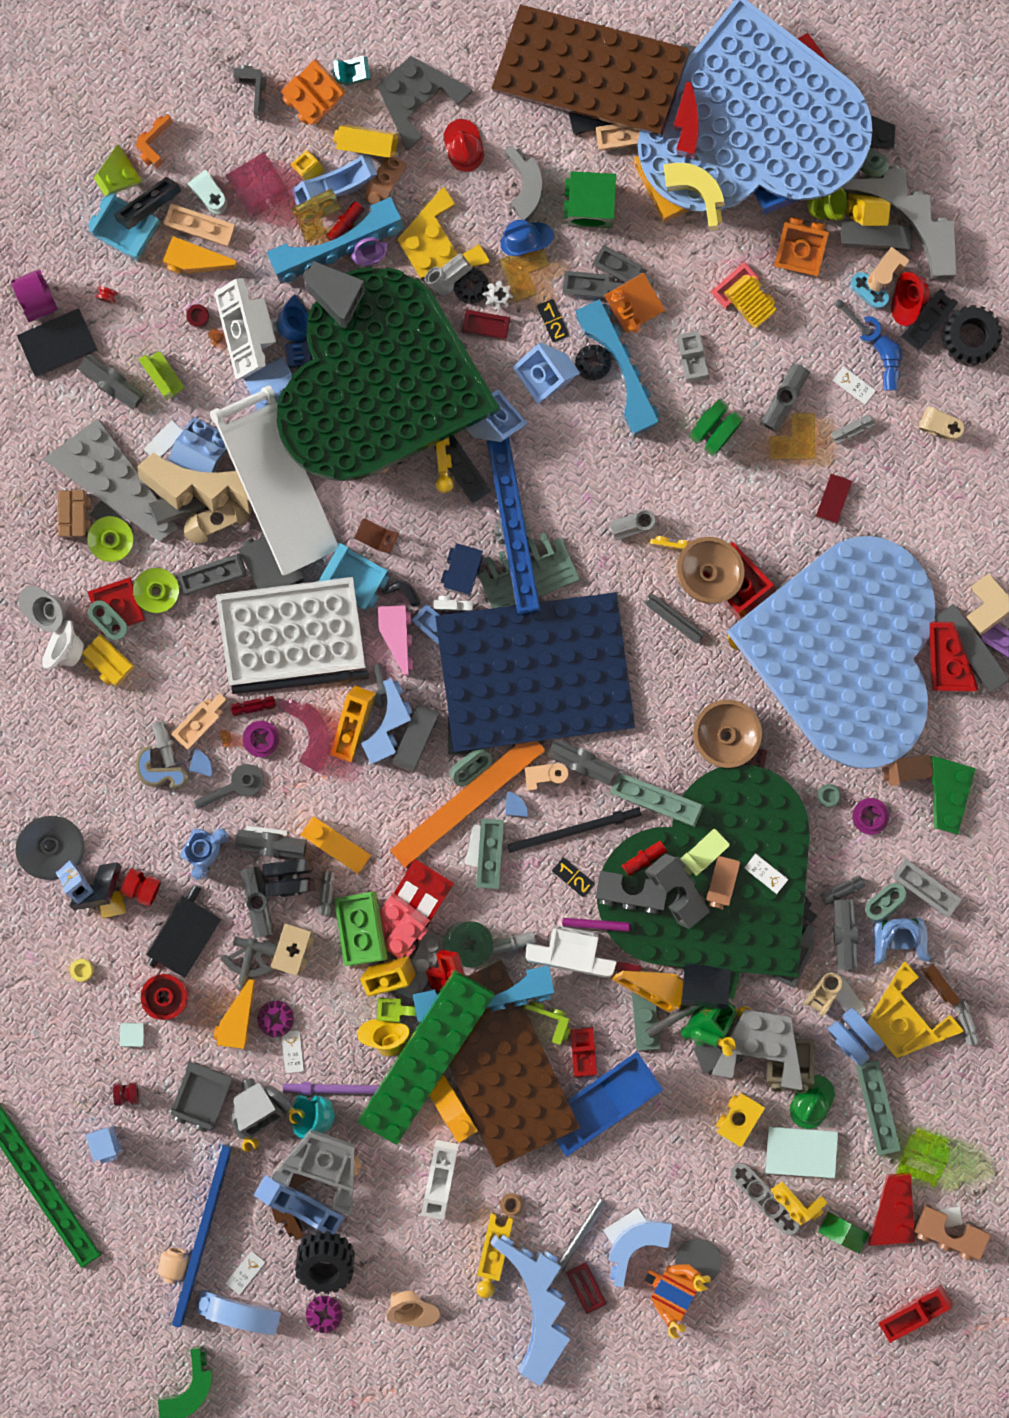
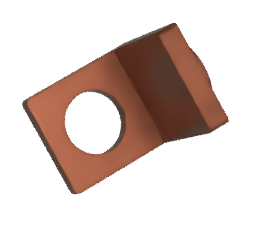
M363 518L354 539L377 551L390 554L399 533L387 530ZM391 537L390 543L386 546L388 539Z

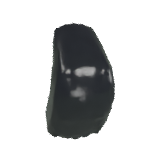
M398 580L382 592V594L386 595L401 589L412 607L419 606L421 603L415 589L407 581Z

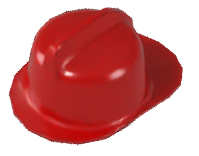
M456 119L450 122L444 132V143L449 160L457 170L471 172L482 164L484 158V148L479 131L474 123L466 119Z
M904 272L898 277L891 304L892 316L898 324L908 326L917 320L921 307L928 301L930 296V289L926 283V278L918 277L913 272Z

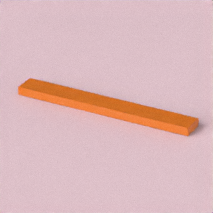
M538 741L516 744L390 851L406 868L414 859L418 858L545 752V749Z

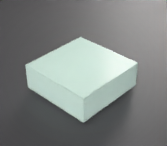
M120 1023V1046L143 1047L144 1023Z

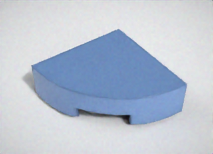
M195 749L189 771L212 777L213 769L209 758L202 751Z
M507 792L505 815L528 817L524 801L518 795Z

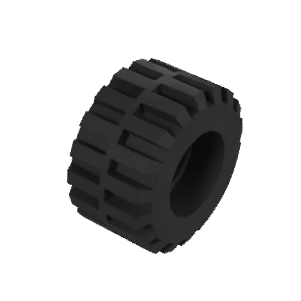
M971 305L968 308L964 306L959 311H955L949 318L943 329L942 341H944V349L949 351L948 356L956 358L955 362L959 363L961 361L966 366H969V364L976 366L981 362H986L997 351L1002 341V326L998 325L1000 320L998 317L994 318L992 316L994 313L991 310L987 312L985 311L986 307L980 306V308H976V305ZM974 324L979 326L985 336L984 343L979 347H970L964 344L959 333L963 325Z
M319 1231L316 1232V1235H308L307 1239L301 1241L297 1249L295 1275L299 1279V1283L306 1285L307 1290H315L314 1293L318 1294L320 1292L329 1294L332 1291L336 1293L339 1292V1288H346L347 1284H350L354 1271L355 1250H353V1245L348 1243L347 1238H341L338 1233L331 1234L330 1231H326V1233Z

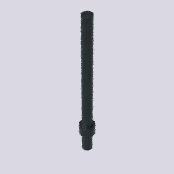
M344 670L338 674L232 685V694L339 682L341 684H351V681L369 679L368 670L356 672Z
M640 807L623 812L621 810L612 812L613 815L507 844L509 853L611 824H623L625 820L642 816Z

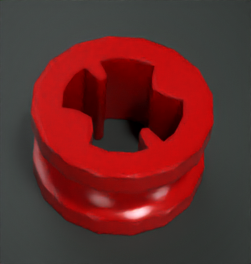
M99 286V294L95 298L103 302L115 304L116 300L114 297L118 295V292Z

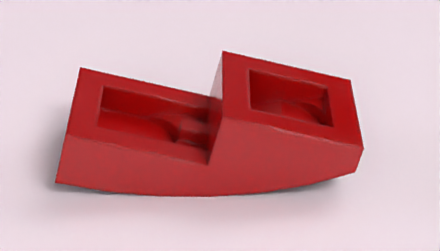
M593 1027L570 1029L574 1078L597 1076Z

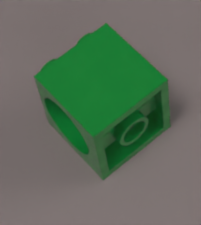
M571 171L570 178H566L565 197H569V201L564 200L563 219H568V226L613 229L616 174Z

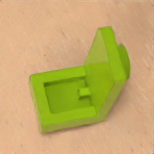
M531 1001L530 1004L524 1006L525 1009L559 1020L552 1042L561 1045L562 1040L567 1041L570 1028H567L569 1018L565 1017L566 1012L553 1008L552 1012L544 1010V1005L535 1001Z

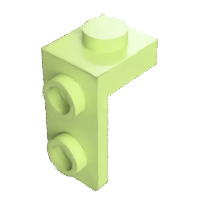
M713 829L690 852L680 859L685 866L683 868L684 871L690 876L694 873L697 877L729 847V843L716 829Z

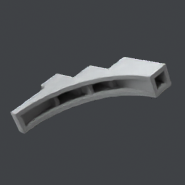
M898 165L889 166L885 174L881 175V178L869 175L865 176L864 179H855L854 177L842 187L846 194L857 193L883 198L891 203L890 209L912 227V230L923 246L929 265L930 279L950 280L955 278L954 221H948V218H936L934 222H931L930 195H924V192L910 193L911 195H907L906 168L901 169Z

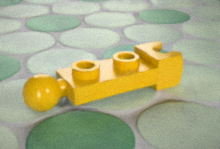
M449 437L436 444L439 478H437L435 486L441 493L450 492L454 484L453 480L448 476L447 469L452 468L451 454H446L445 446L450 445Z
M491 1213L477 1272V1276L483 1277V1281L477 1285L476 1291L483 1299L490 1298L494 1294L495 1287L492 1280L500 1281L505 1255L493 1247L490 1242L495 1235L500 1238L502 1235H505L509 1238L513 1217H508L506 1224L499 1226L496 1223V1214Z

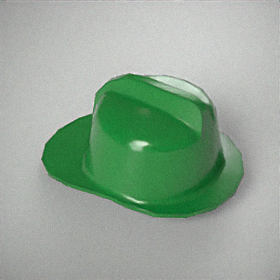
M814 1075L813 1089H808L807 1093L795 1094L790 1105V1116L796 1125L801 1128L811 1129L823 1122L835 1097L831 1081L826 1077Z

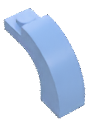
M659 1220L642 1221L630 1226L618 1236L611 1247L608 1257L609 1261L617 1263L616 1266L612 1265L610 1279L614 1280V1286L624 1287L629 1258L638 1248L647 1245L668 1248L672 1229L671 1222Z
M201 1290L196 1313L206 1316L205 1318L246 1331L269 1335L276 1334L281 1312L266 1306L238 1302L206 1290Z

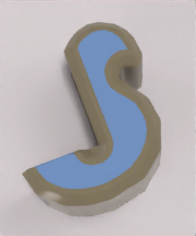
M152 746L144 747L137 755L135 768L137 776L143 784L156 788L162 787L171 781L170 788L174 790L187 786L190 777L184 768H153Z

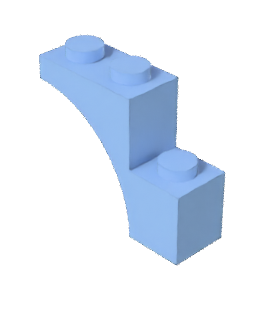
M365 154L335 171L302 181L291 192L299 211L317 208L332 197L354 193L378 174L370 155Z
M392 678L383 681L387 693V708L384 719L378 729L361 742L371 764L396 753L394 747L398 746L393 734L388 735L387 731L410 721L409 715L413 714L408 701L402 702L399 694L403 693L398 680L393 682Z

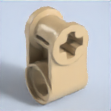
M933 407L926 408L918 427L928 434L939 436L952 442L960 439L964 432V424L961 420ZM953 425H956V430L959 432H955L954 435H951L949 428H951Z
M834 972L825 973L808 994L803 1004L811 1006L820 1012V1016L823 1017L842 987L841 977ZM830 976L837 979V986L833 989H828L825 986V981ZM814 999H817L818 1001H820L821 1003H823V1005H820V1004H819L818 1002H816Z

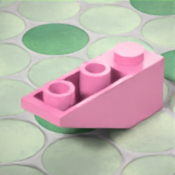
M406 606L378 607L379 631L404 676H409V670H413V657H408V648L412 647V634H407V625H411V611H406Z

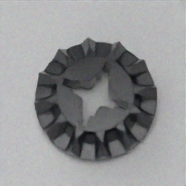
M473 268L454 283L453 291L460 301L467 304H475L486 297L483 293L489 291L487 286L489 281L482 270ZM467 277L469 278V280L471 279L472 282H478L477 285H475L476 294H474L470 288H465V286L467 285Z
M589 344L581 348L576 355L575 366L583 378L591 381L600 380L610 371L611 357L607 349L600 345ZM596 353L597 361L600 364L595 365L592 371H590V363L584 359H592Z

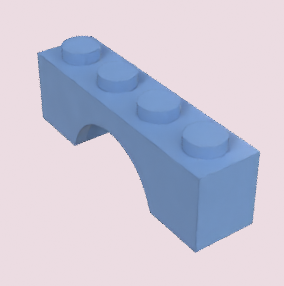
M267 1175L264 1176L254 1196L268 1206L284 1214L287 1212L324 1233L330 1231L331 1234H335L344 1218L339 1212L332 1210L330 1206Z

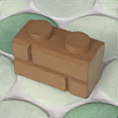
M85 490L58 491L59 538H87L89 529L92 526V520L88 519V510L92 509V498L88 496Z

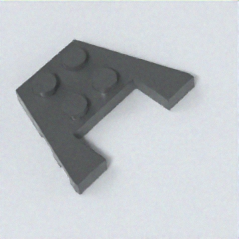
M409 56L377 86L407 151L423 138L421 133L408 119L438 91L442 89L457 106L472 93L470 87L412 56Z

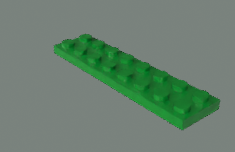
M454 970L357 1119V1123L397 1145L494 997V992Z

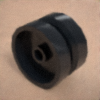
M312 859L262 864L263 876L267 878L278 877V881L267 882L264 885L266 897L279 895L280 897H289L316 891L315 879L311 877L300 878L301 874H308L313 871Z

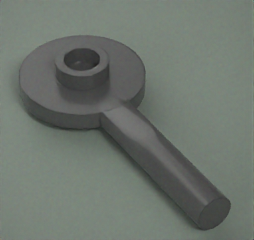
M241 765L234 770L230 784L195 800L194 803L197 809H200L234 791L242 796L255 795L262 788L263 775L254 765Z

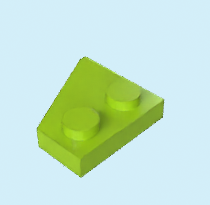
M117 145L112 150L109 157L94 176V180L105 197L138 186L142 182L120 145Z

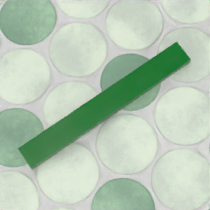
M0 1104V1148L80 1267H85L102 1254Z

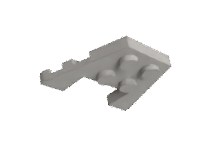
M745 1009L731 1035V1038L735 1041L736 1050L732 1049V1056H725L722 1052L712 1071V1075L733 1078L736 1055L784 1062L781 1087L802 1090L791 1017Z
M310 1129L271 1175V1178L289 1186L293 1173H297L336 1186L338 1190L331 1209L351 1216L354 1144Z

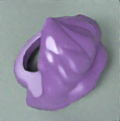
M375 237L365 238L356 244L351 258L360 266H371L379 263L387 253V243L380 242ZM366 242H375L374 245H367L359 249Z

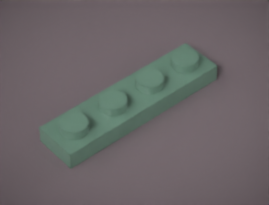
M620 772L610 792L612 796L694 828L703 809L702 804Z
M879 1061L866 1062L861 1067L855 1065L877 1155L881 1156L901 1151Z

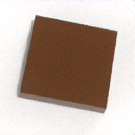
M927 963L921 967L922 972L946 1005L955 1006L961 1002L933 963Z

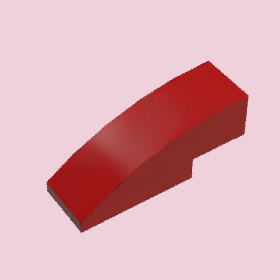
M686 81L674 122L675 131L681 132L676 151L677 155L695 159L699 140V115L692 84Z
M941 1284L902 1306L879 1321L878 1324L889 1343L950 1310L953 1303Z

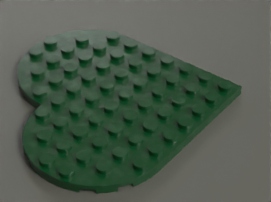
M365 267L345 273L363 280L365 292L346 329L341 327L317 301L315 304L313 303L307 319L306 333L308 347L313 359L300 367L291 376V380L285 389L283 388L277 404L276 420L280 439L285 450L300 467L324 479L354 481L375 475L500 412V407L431 291L417 278L414 279L404 274V271L386 267V269Z
M748 764L735 768L719 767L711 770L689 786L682 796L703 805L695 828L673 819L672 827L651 828L630 836L615 848L608 857L602 871L624 875V891L629 895H637L644 889L645 880L650 879L645 872L649 867L645 866L633 875L628 876L622 867L623 864L637 856L640 850L644 851L658 841H661L668 851L665 854L681 859L713 829H716L729 843V847L719 856L740 862L729 906L724 905L723 909L710 906V901H707L706 906L710 912L689 929L679 925L668 908L677 897L676 887L668 892L665 911L659 910V914L645 912L646 907L637 906L636 910L622 908L623 903L614 902L613 906L600 904V899H597L601 920L631 923L630 932L606 930L607 933L626 953L641 961L652 964L685 967V963L718 967L734 972L798 977L810 826L806 809L799 795L779 775L765 768ZM755 854L788 879L777 894L745 869V866ZM662 856L651 862V865L654 864L657 860H659ZM717 858L697 877L694 873L691 875L696 883L694 887L705 898H707Z

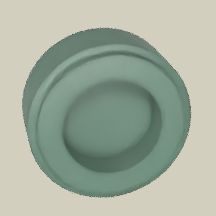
M832 784L822 786L817 793V799L824 807L835 806L841 798L840 790Z

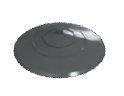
M44 816L33 820L20 832L15 847L16 857L23 870L31 876L43 880L58 879L56 871L71 860L76 866L79 865L84 854V839L79 828L70 820L59 816Z

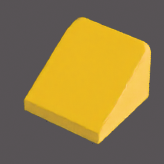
M308 150L290 164L304 181L319 177L325 171L320 162Z
M120 891L113 892L110 904L100 906L103 919L127 913Z

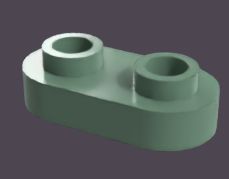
M870 148L860 171L871 177H878L887 172L889 165L884 155Z
M95 601L89 606V618L108 638L121 640L126 636L128 632L127 623L109 604L104 601ZM98 609H104L105 613L102 617L97 616ZM119 625L120 632L114 633L113 627Z
M485 748L474 749L452 767L450 778L457 786L462 787L470 784L491 766V754Z
M891 883L870 899L865 906L868 918L873 922H882L899 909L907 899L904 887L898 883ZM899 894V898L893 900L892 895ZM880 908L882 912L874 914L875 909Z

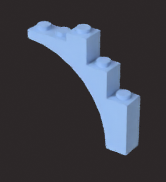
M495 1235L490 1243L518 1269L526 1284L531 1300L533 1317L531 1338L526 1355L518 1370L521 1375L541 1386L570 1340L566 1334V1328L558 1323H555L554 1326L552 1325L566 1303L561 1298L563 1295L561 1292L553 1287L548 1290L561 1266L557 1262L558 1258L548 1251L545 1254L538 1251L535 1258H532L534 1254L528 1249L522 1247L519 1250L513 1246L514 1241L507 1236L502 1235L500 1238Z

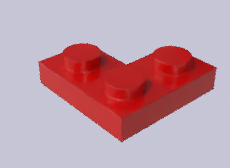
M441 950L436 954L440 968L431 967L426 971L431 990H436L440 993L454 970L465 975L461 958L457 952Z

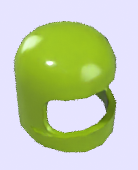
M841 188L830 195L807 200V209L816 219L829 218L833 221H840L843 219L847 209V195Z

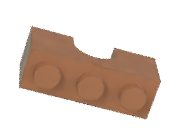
M927 1205L923 1206L914 1227V1231L918 1233L917 1238L930 1243L931 1239L939 1242L938 1247L949 1252L952 1249L960 1251V1257L969 1261H973L974 1258L981 1259L991 1234L966 1223L961 1234L949 1236L944 1228L948 1215Z

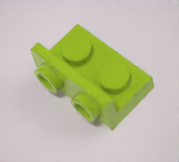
M160 351L149 358L145 354L138 359L166 401L185 388Z

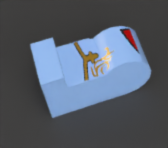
M71 860L56 871L63 885L64 892L77 904L94 892L81 870ZM83 886L85 888L83 893L76 895L77 889Z

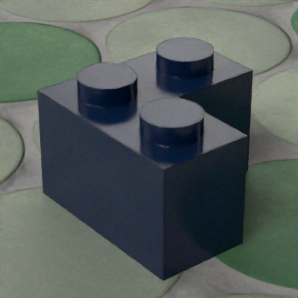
M456 543L455 549L450 548L447 558L448 564H450L449 570L444 569L441 578L444 590L471 597L483 559L482 550Z

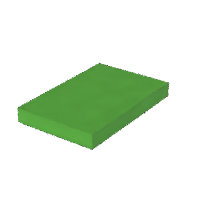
M377 891L334 898L344 966L388 960Z

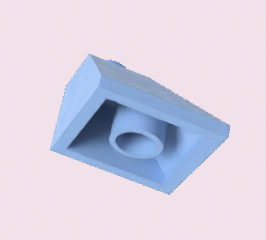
M542 342L537 344L512 367L537 404L562 389L580 374L567 354Z
M496 390L492 395L500 407V412L466 428L474 438L502 442L527 425L525 419L503 394Z

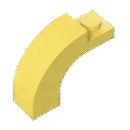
M663 164L667 191L691 190L699 194L706 204L709 230H719L718 223H722L721 209L716 208L725 206L722 191L715 179L702 168L692 164Z

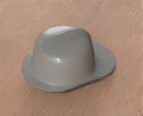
M28 586L19 595L18 602L22 613L47 632L58 630L62 625V621L69 615L66 612V605L60 597L50 595L41 588Z

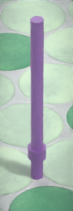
M302 1081V1084L283 1083V1093H301V1095L310 1096L311 1093L374 1094L379 1085L311 1084V1082Z

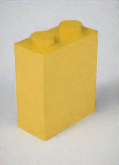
M345 124L339 126V130H335L333 143L337 144L336 149L390 158L396 156L399 133Z

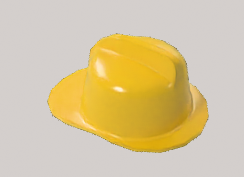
M377 1019L363 1023L357 1032L358 1039L362 1044L376 1048L381 1055L386 1057L400 1054L407 1044L406 1040L410 1034L409 1028L404 1024L392 1021H378Z

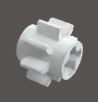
M501 281L496 282V287L492 283L488 284L489 291L483 293L484 296H487L488 300L485 304H493L494 310L499 309L500 304L503 307H507V299L513 297L508 292L510 286H502ZM494 292L501 295V298L498 299L497 296H494Z

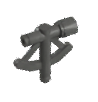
M234 937L233 945L243 948L230 956L223 955L221 961L231 971L239 974L238 991L241 992L249 976L257 977L270 972L271 967L269 965L265 966L261 954L274 957L278 944L271 943L268 940L264 943L257 942L258 939L253 937L248 939ZM245 952L242 967L232 962V959ZM254 955L260 965L258 969H251Z

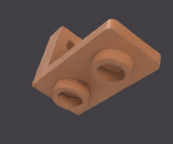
M386 157L376 171L378 175L369 181L364 200L373 205L389 198L393 187L405 171L407 163L395 157Z
M930 755L899 758L892 763L886 764L885 767H882L883 780L887 781L890 786L900 785L902 781L931 778L933 773Z
M718 856L706 898L707 901H710V906L723 909L724 905L729 906L740 865L739 861Z

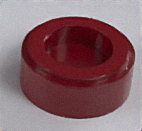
M192 305L186 313L187 321L192 327L202 328L209 322V312L203 305Z

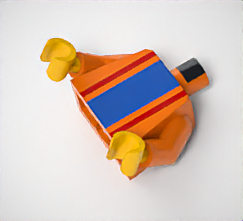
M690 1264L667 1265L662 1275L649 1269L644 1279V1282L655 1287L650 1299L653 1301V1305L663 1321L669 1327L668 1334L672 1338H680L677 1334V1329L679 1332H685L686 1327L683 1324L677 1323L678 1321L681 1322L696 1292L708 1290L703 1282L708 1283L711 1280L709 1276H702Z

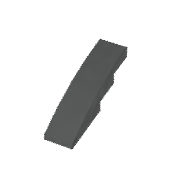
M954 604L935 616L936 621L955 623L971 669L990 694L1009 682V678Z

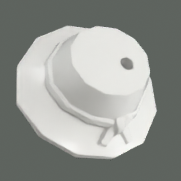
M63 620L59 629L52 634L42 659V667L50 670L57 665L73 667L79 661L84 644L74 633L71 621Z

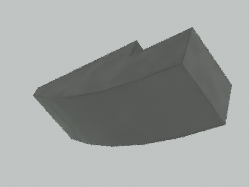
M842 221L841 245L842 247L865 248V250H889L893 247L895 250L911 251L912 227L888 224V226H862L856 221Z

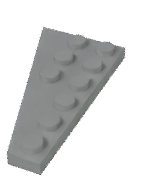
M98 419L43 458L49 465L158 541H163L179 529L173 520L157 526L149 509V503L157 501V498L148 486L139 479L137 471Z

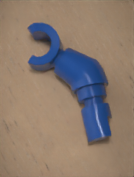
M871 316L864 317L866 324L874 325L876 331L871 336L863 334L860 340L865 343H875L873 347L881 356L883 367L886 368V371H883V391L897 390V380H900V371H897V368L900 367V361H902L900 345L886 334H881V325L876 318Z

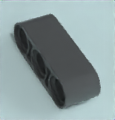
M418 704L393 759V765L411 773L415 771L437 722L439 712Z

